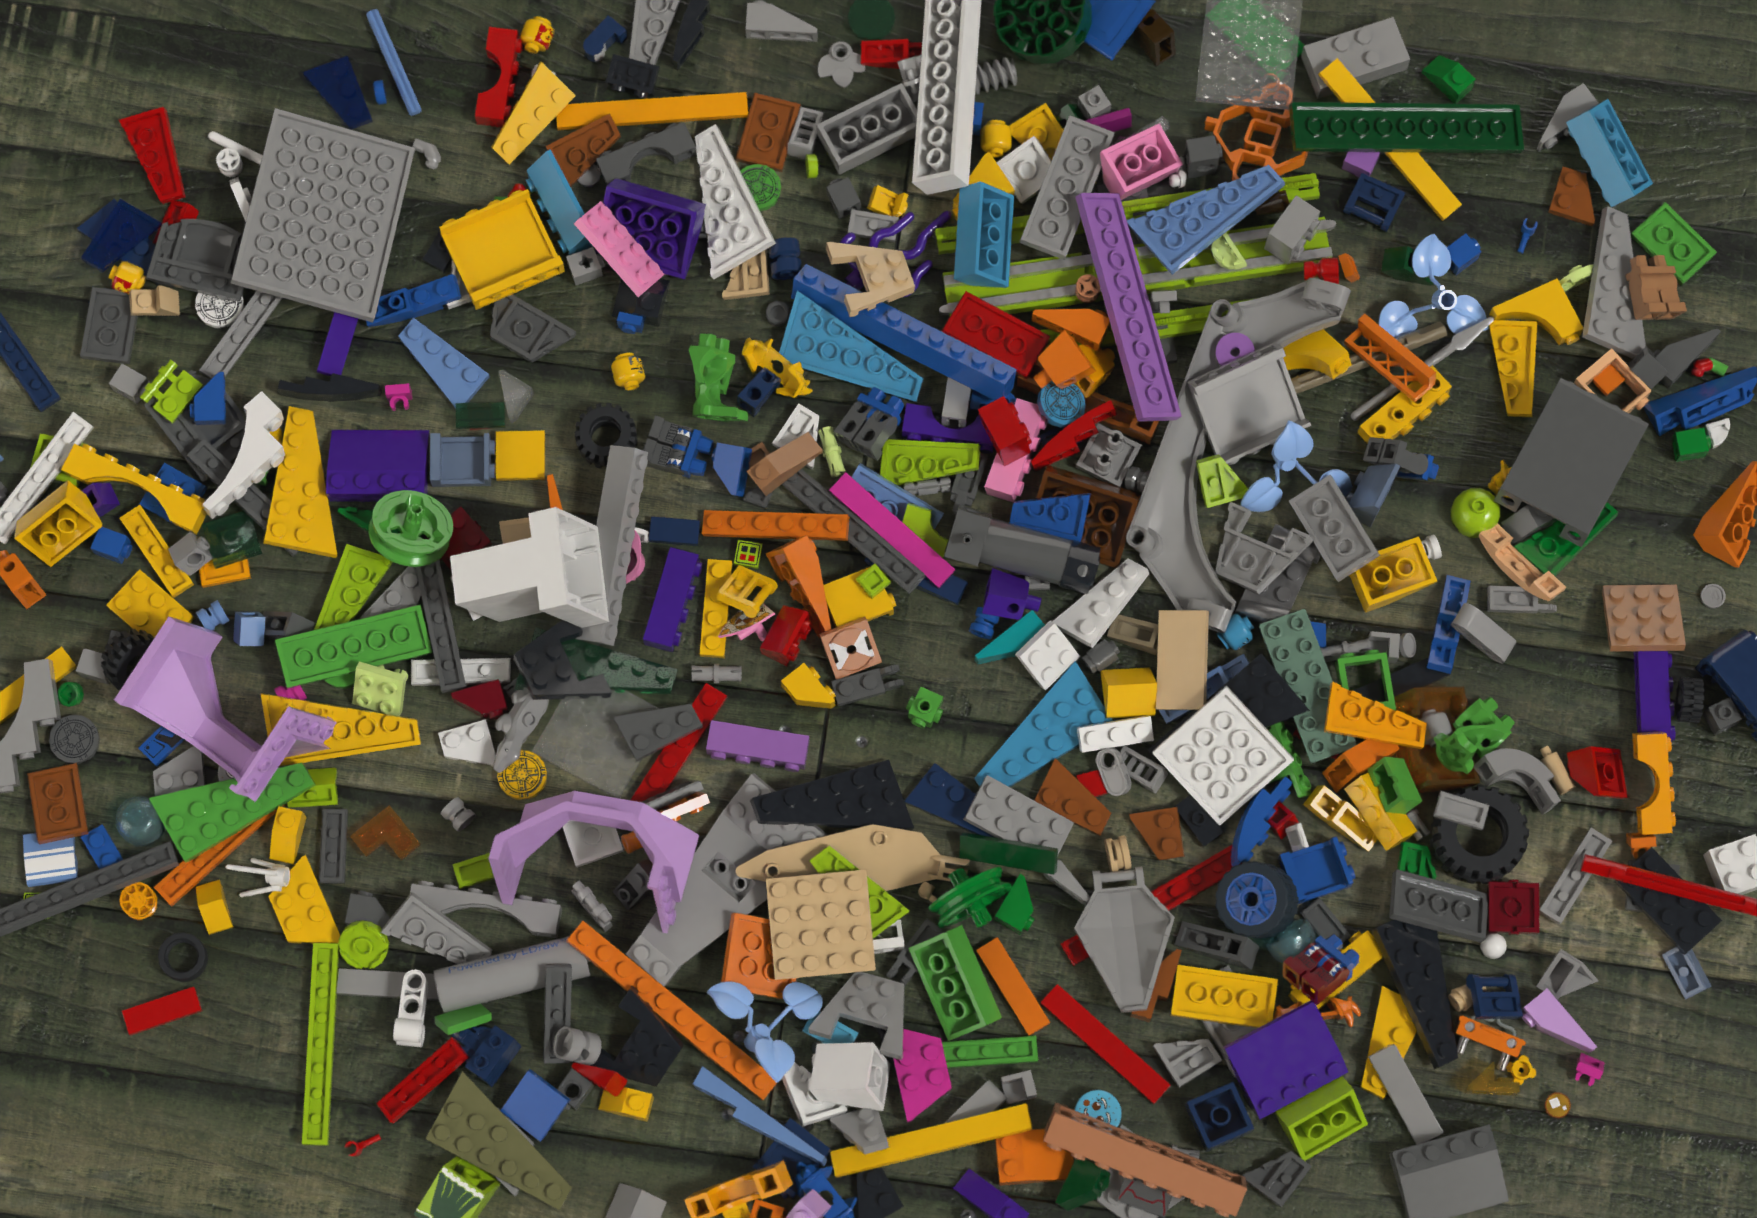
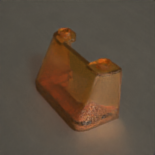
M1416 687L1394 697L1396 711L1403 712L1418 720L1422 718V713L1431 709H1435L1436 712L1446 713L1453 733L1456 730L1453 723L1457 719V715L1464 712L1468 703L1464 687ZM1424 744L1422 749L1398 745L1400 749L1396 752L1397 758L1404 759L1419 793L1480 784L1479 775L1474 767L1468 774L1448 770L1439 761L1436 755V748H1431V745Z

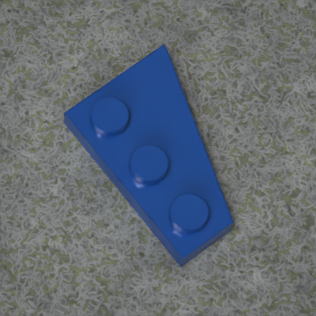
M1091 493L1014 501L1009 523L1081 542Z

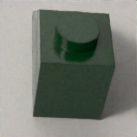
M1402 246L1384 250L1381 272L1395 280L1429 286L1434 285L1430 281L1429 276L1418 277L1413 271L1411 261L1414 249L1409 246Z
M1076 1158L1055 1203L1064 1210L1069 1211L1100 1198L1102 1192L1109 1186L1111 1174L1092 1162Z

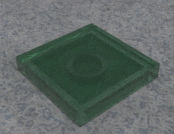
M244 511L202 524L206 540L210 545L209 550L215 569L263 554L253 519Z

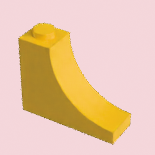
M1558 278L1492 307L1489 314L1490 317H1494V320L1520 319L1537 321V325L1545 329L1555 339L1558 346L1563 343L1567 345L1575 343L1580 339L1579 336L1583 331V326Z
M1324 329L1310 333L1283 348L1286 354L1283 359L1287 370L1311 369L1335 379L1352 366L1348 351Z

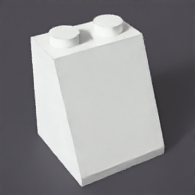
M873 1042L817 1044L816 1052L812 1056V1075L808 1079V1088L815 1098L823 1102L883 1111L891 1064L884 1055L880 1054V1050Z

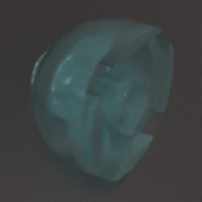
M134 796L126 799L116 812V828L119 835L127 843L134 846H147L163 835L165 826L147 796Z
M1301 918L1293 921L1291 925L1289 924L1286 930L1281 932L1276 939L1269 937L1264 946L1276 961L1283 964L1284 960L1290 956L1292 958L1296 957L1309 944L1315 942L1316 935L1308 919L1305 918L1303 921Z

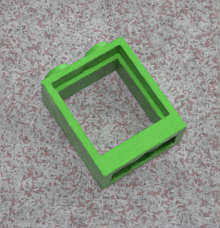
M1370 650L1364 652L1365 655L1355 656V653L1340 655V658L1335 662L1337 682L1341 687L1348 690L1345 667L1379 662L1386 699L1385 702L1380 703L1396 711L1387 653H1380L1379 650Z

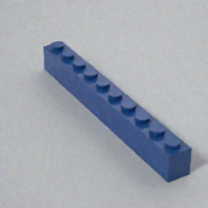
M807 264L804 265L793 279L792 299L795 300L797 291L801 292L852 329L993 400L1003 396L1006 398L1013 389L1017 369L883 302L876 304L874 309L869 311L864 309L859 311L858 315L849 317L844 302L845 295L863 292Z

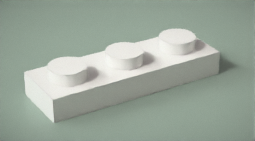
M1149 715L1077 727L1079 749L1082 753L1154 741L1151 716Z

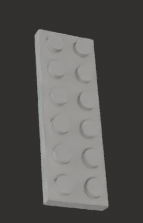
M1069 116L1022 234L1021 244L1060 259H1066L1081 220L1075 197L1080 193L1092 192L1102 167L1100 152L1109 148L1115 132Z

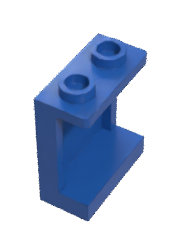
M1337 836L1332 837L1329 841L1293 853L1286 852L1279 855L1278 861L1281 869L1291 877L1293 884L1296 885L1297 896L1299 897L1298 904L1352 886L1355 873L1352 866L1346 863L1344 858L1347 855L1346 848L1342 841H1338Z

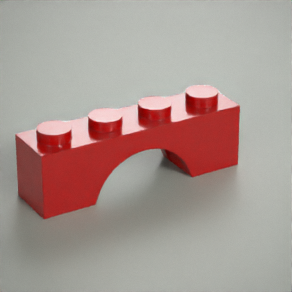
M489 27L486 53L489 59L499 65L501 75L493 88L478 94L475 111L477 125L503 127L512 113V106H509L510 98H514L516 89L513 77L514 75L517 76L519 71V61H516L517 53L522 52L523 46L522 40L519 39L518 30Z

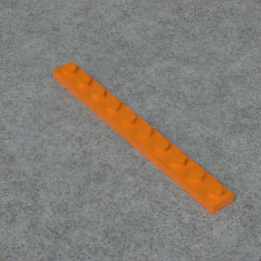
M582 921L566 940L567 943L627 992L631 985L635 987L638 995L644 1002L650 1004L653 1008L652 1011L759 1100L763 1101L776 1085V1082L762 1066L586 922Z

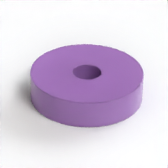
M1230 333L1219 340L1216 346V359L1218 364L1223 366L1254 352L1255 348L1252 341L1246 335ZM1238 349L1240 354L1234 357L1231 355V351Z

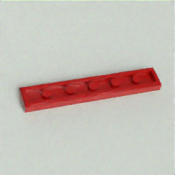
M1058 984L1041 1001L1040 1004L1153 1105L1171 1086Z

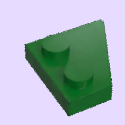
M1405 841L1401 843L1397 870L1436 880L1437 875L1435 868L1431 864L1428 846Z

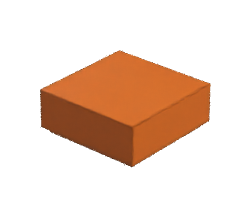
M1347 253L1339 255L1345 278L1350 282L1359 280L1360 276L1353 257Z
M1610 364L1592 382L1607 397L1625 381V378Z

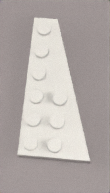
M715 124L695 136L697 159L701 173L700 186L703 191L702 203L706 204L704 222L709 244L710 275L713 279L776 244L720 129Z

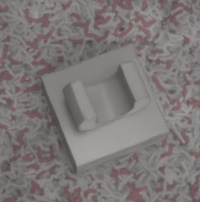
M1176 290L1150 291L1151 301L1158 302L1159 313H1170L1169 301L1177 300Z

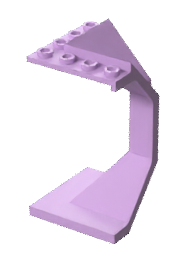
M168 617L114 700L117 703L136 710L187 740L235 777L238 784H231L229 789L236 794L249 797L254 802H256L284 758L330 749L324 744V741L332 735L333 728L337 722L328 716L326 718L288 706L263 746L259 745L225 719L211 662V655L222 639V636L215 631Z
M572 791L525 804L520 824L495 836L489 861L502 904L512 905L525 860L569 820L634 831L653 864L647 888L653 890L663 933H668L669 926L674 925L676 919V910L674 908L676 902L679 903L682 900L699 838L697 833L642 802L579 791Z

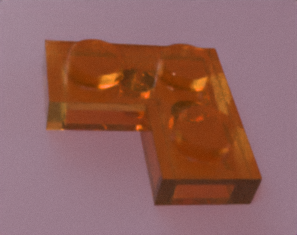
M390 805L350 836L366 857L387 842L397 856L403 860L421 845Z

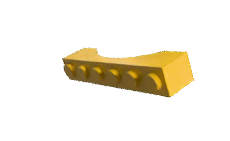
M83 443L82 447L77 444L73 445L61 469L66 475L88 485L98 482L117 481L141 487L158 499L165 509L169 520L174 525L197 535L207 515L203 507L205 499L195 494H191L190 497L182 494L183 489L171 483L167 487L161 484L162 480L152 474L148 473L147 477L139 474L140 469L128 463L124 467L117 463V458L105 453L104 457L96 454L97 450L87 444Z

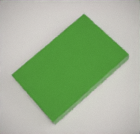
M1666 202L1630 235L1651 257L1664 255L1667 266H1675L1676 273L1674 276L1681 286L1717 253Z

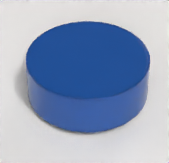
M383 80L374 81L373 86L377 104H387Z

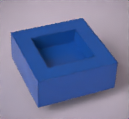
M619 312L617 318L618 328L629 334H635V332L642 333L644 327L642 316Z

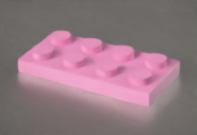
M601 201L574 223L637 297L642 295L665 275L659 265L647 255L643 247L628 233L626 227L620 224L613 216L611 210Z

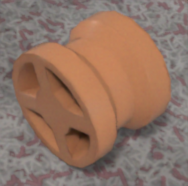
M1091 274L1081 276L1075 288L1077 298L1084 303L1094 302L1098 298L1100 291L1098 279Z

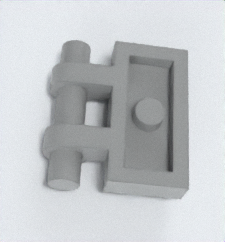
M580 880L572 886L573 890L571 892L602 930L606 932L613 926L611 923L612 915L603 903L600 904L596 900L593 891L588 886L585 887Z

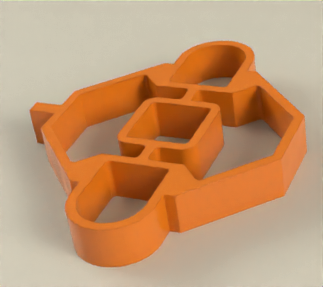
M1280 83L1270 84L1262 90L1260 97L1255 96L1222 110L1218 119L1207 116L1205 130L1213 132L1216 143L1221 144L1222 157L1230 170H1232V181L1239 179L1237 173L1243 161L1262 167L1270 165L1279 176L1304 166L1308 151H1303L1301 155L1280 164H1276L1272 159L1281 138V127L1286 128L1291 125L1289 104L1293 100V94L1286 85ZM1278 95L1287 100V105L1282 115L1262 110L1264 102L1268 97ZM1249 112L1253 119L1244 137V149L1240 148L1230 152L1219 136L1222 125L1227 120ZM1256 130L1275 135L1272 145L1268 146L1250 141L1253 131Z

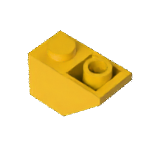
M803 663L781 680V686L796 705L829 709L835 706L833 698L836 695L828 685L824 687L818 679L821 677L812 666L808 668Z

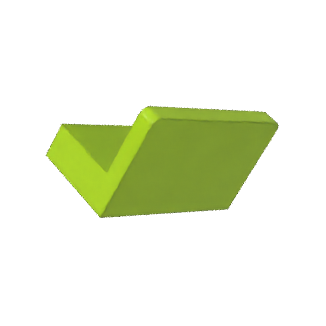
M337 768L307 769L316 786L287 802L288 808L338 805Z

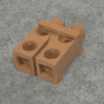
M1638 255L1630 259L1632 271L1626 274L1627 282L1629 281L1635 320L1674 319L1687 311L1685 302H1680L1677 279L1674 276L1676 273L1675 266H1667L1664 255L1649 258L1650 266L1647 264L1645 255Z

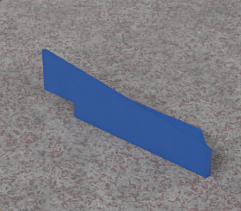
M1753 366L1648 402L1644 406V410L1659 436L1681 424L1684 430H1688L1749 403L1754 396L1752 390L1757 384V367Z

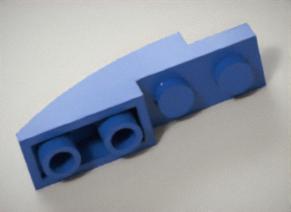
M451 274L410 290L403 288L381 296L373 322L366 321L367 326H379L412 319L444 309L443 305L462 299L456 276Z
M1286 776L1278 781L1270 793L1262 788L1249 802L1239 821L1233 839L1231 851L1232 866L1249 861L1254 855L1251 851L1256 844L1261 846L1269 836L1266 831L1271 825L1267 821L1276 811L1273 807L1278 801L1282 803L1291 793L1288 788L1293 782Z

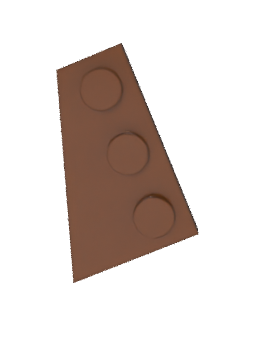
M608 114L547 145L546 148L547 150L551 149L567 182L572 187L596 162V159L621 137V134L611 115Z
M1055 758L1034 801L1074 822V824L1101 836L1111 816V812Z

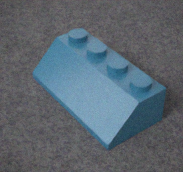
M1609 99L1566 122L1570 136L1578 144L1580 155L1587 161L1591 169V175L1598 182L1602 190V196L1609 203L1610 207L1637 195L1653 184Z
M550 149L527 169L528 179L525 180L531 193H537L539 197L536 200L538 207L542 213L546 212L550 218L547 220L548 226L552 233L557 232L560 240L557 242L563 254L567 252L568 255L591 247L594 248L574 225L584 215V212Z
M981 181L960 188L954 269L955 280L970 286L1009 287L1014 195Z

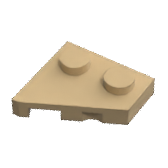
M767 249L732 269L729 276L731 279L726 290H723L722 293L724 300L770 295Z

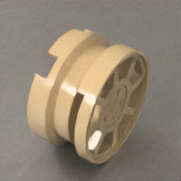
M1123 835L1118 836V839L1112 840V838L1105 839L1110 872H1116L1119 869L1131 870V859L1126 837Z

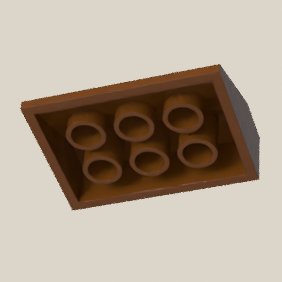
M1048 465L1044 471L1036 499L1091 493L1081 542L1101 547L1100 563L1117 568L1127 541L1126 535L1141 494Z

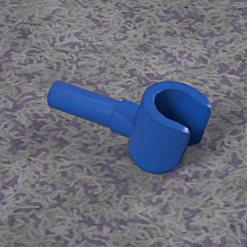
M1528 218L1523 221L1521 226V233L1523 235L1518 253L1523 254L1527 240L1535 233L1537 221H1535L1533 228L1526 226Z

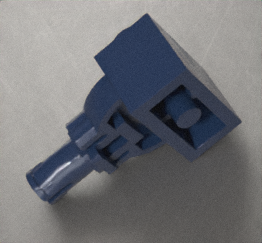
M475 1026L471 1029L476 1033L466 1029L451 1034L450 1036L465 1046L462 1048L469 1056L465 1061V1067L491 1087L494 1086L522 1047L513 1037L497 1026H494L493 1029Z

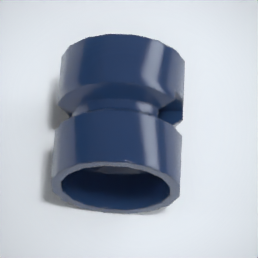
M795 238L775 239L776 244L768 248L769 258L773 260L770 263L771 276L777 280L794 279L802 269L801 259L797 258L800 256L799 240Z

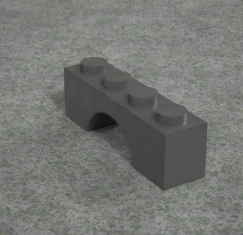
M685 122L681 124L673 123L659 133H649L638 142H628L621 149L614 152L606 151L596 159V162L607 186L616 178L631 182V173L635 164L644 157L660 155L677 164L696 156L697 153L696 146Z

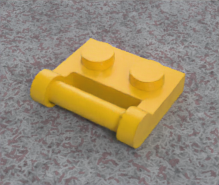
M739 565L718 591L716 600L742 610L749 618H755L760 611V606L769 594H773L776 591L778 585L775 580ZM756 586L762 588L753 601L747 600V597Z

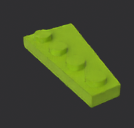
M887 439L882 449L880 475L898 486L910 482L914 483L975 471L979 469L981 446L972 443Z
M830 845L809 860L819 874L859 870ZM867 876L872 936L875 938L910 910Z

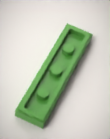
M1036 1036L942 1042L947 1068L1038 1062Z

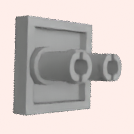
M1098 423L1096 428L1099 433L1091 436L1076 464V468L1108 484L1121 487L1142 445L1123 436L1120 431L1111 430Z

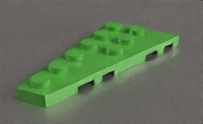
M298 763L278 768L256 802L247 796L236 794L229 789L231 784H238L235 778L151 797L149 800L183 860L187 863L276 810L278 806L281 807L316 786L305 765Z

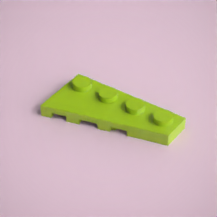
M346 544L314 630L353 621L393 562L380 554Z

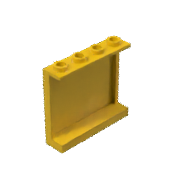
M528 189L525 191H515L508 198L501 201L494 200L487 207L480 210H470L464 217L457 220L449 219L443 223V226L439 227L441 237L476 310L564 272L563 262L553 247L530 198Z

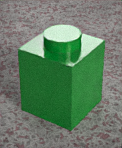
M1704 428L1675 432L1671 438L1676 462L1704 458L1709 449H1711L1710 436L1705 434Z

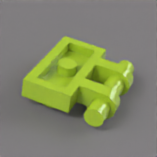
M170 359L165 367L161 366L158 370L159 374L151 384L147 383L144 387L145 391L140 398L148 403L152 397H155L158 401L153 406V409L173 424L194 399V396L203 388V384L185 370L178 377L175 376L172 372L178 365ZM168 380L172 384L163 394L158 389Z

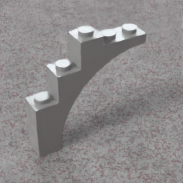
M50 659L24 662L22 701L14 722L5 737L0 741V793L13 792L14 787L20 786L16 757H19V760L35 758L34 754L41 753L37 723L40 724V727L55 725V720L61 719L53 661Z

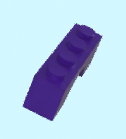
M906 403L902 438L912 441L979 444L981 446V453L992 454L993 451L997 452L982 426L979 414L967 427L950 429L941 425L935 419L930 406Z

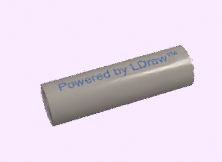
M567 936L434 970V981L441 1008L446 1013L544 988L546 964H571L572 980L590 976L587 963L591 961L566 942L569 938Z

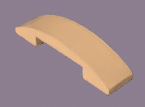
M1498 523L1492 529L1480 532L1479 538L1491 558L1509 578L1527 592L1543 600L1550 601L1566 589V586L1550 571L1542 574L1511 545L1513 537Z

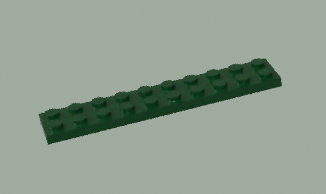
M1291 102L1289 104L1293 151L1522 153L1524 151L1520 104Z

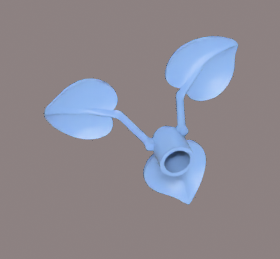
M1431 234L1417 245L1413 252L1411 263L1413 271L1418 277L1429 276L1430 281L1438 288V291L1432 296V303L1409 311L1407 304L1402 301L1389 302L1382 308L1379 314L1378 325L1394 338H1397L1417 329L1418 324L1412 316L1413 314L1437 308L1451 310L1447 314L1446 322L1450 331L1457 334L1487 319L1476 299L1468 295L1456 297L1454 292L1445 290L1444 286L1434 278V276H1443L1449 270L1451 256L1447 247L1435 234Z
M1288 420L1271 451V455L1276 462L1273 465L1275 481L1273 482L1270 477H1264L1254 482L1243 496L1240 506L1254 512L1269 511L1277 506L1282 498V490L1277 487L1280 483V469L1290 471L1296 467L1313 485L1318 482L1296 460V458H1303L1309 455L1313 448V439L1306 429ZM1332 469L1320 477L1319 481L1331 475L1345 497L1352 490L1351 480L1347 473L1342 470Z
M722 982L712 986L707 991L720 1011L726 1016L733 1019H741L748 1013V1023L745 1029L748 1034L744 1039V1045L749 1051L755 1052L762 1067L776 1083L791 1069L795 1061V1055L791 1047L784 1041L772 1040L770 1037L771 1030L790 1010H793L794 1014L800 1019H811L818 1014L823 1003L821 995L815 989L803 983L793 982L788 984L782 993L783 1000L789 1006L768 1027L764 1024L752 1026L753 1009L750 1005L754 997L744 985L737 982Z

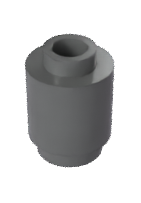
M1104 639L1086 651V655L1082 659L1091 673L1094 674L1096 671L1101 672L1119 659L1117 654L1120 651L1112 640L1108 642Z

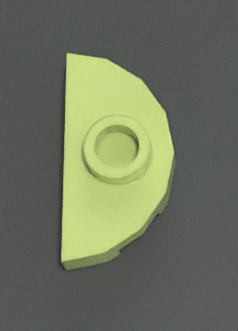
M1227 232L1212 243V255L1215 262L1221 267L1241 269L1247 266L1245 259Z
M1594 264L1585 267L1578 265L1569 271V275L1559 281L1564 292L1590 281Z

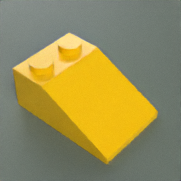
M1419 536L1379 550V557L1349 575L1365 613L1391 604L1437 582Z

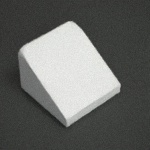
M1301 823L1285 828L1293 852L1309 847Z

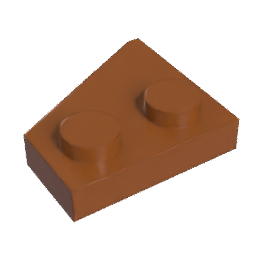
M1567 167L1562 168L1548 213L1593 227L1595 218L1586 173Z
M1178 807L1129 814L1130 819L1160 861L1185 857Z

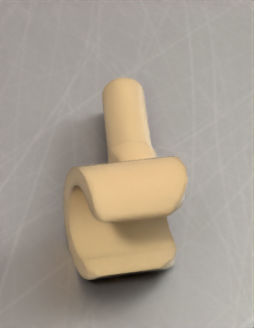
M923 882L918 890L919 896L932 903L937 900L932 895L935 887L927 882Z

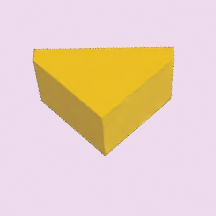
M221 880L196 886L198 907L208 934L233 928Z

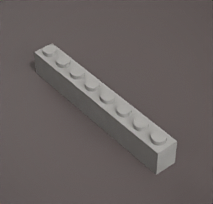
M610 445L596 524L599 534L609 622L582 628V636L577 637L576 639L614 646L618 632L619 614L622 610L623 591L626 587L631 546L635 537L636 518L639 514V501L643 491L644 473L648 464V452L632 447Z

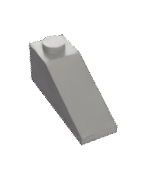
M765 1L747 3L746 38L818 41L817 28L772 4H767Z

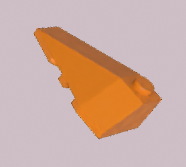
M1752 461L1706 512L1693 534L1705 552L1737 568L1740 567L1751 542L1747 539L1749 529L1754 527L1756 522L1753 514L1757 505V461Z
M805 535L766 553V556L780 581L786 580L791 587L792 592H790V596L792 599L801 603L804 607L803 610L809 612L811 627L820 638L819 634L832 629L819 558L816 554L817 549L814 542Z

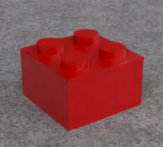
M1003 396L978 409L982 426L1004 466L1031 453L1029 444L1032 441L1029 437V431L1024 422H1020L1018 411L1012 401L1008 403Z

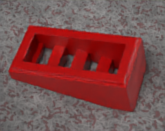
M575 1062L571 1066L580 1075L615 1097H618L627 1083V1079L613 1070Z

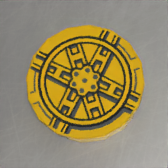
M521 750L520 758L510 764L504 771L498 773L497 779L501 789L507 796L515 800L534 798L543 790L547 782V771L544 762L538 755L530 751Z

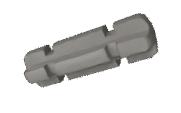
M947 477L940 478V481L932 479L918 481L917 484L913 482L905 483L903 489L914 496L915 494L920 496L935 494L938 491L942 493L950 492L952 486L950 478Z

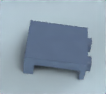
M430 433V482L432 487L491 486V478H495L496 475L495 464H491V455L496 453L495 440H491L489 433H484V437H441L440 433Z

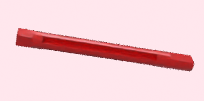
M1587 854L1584 855L1580 871L1757 916V899Z

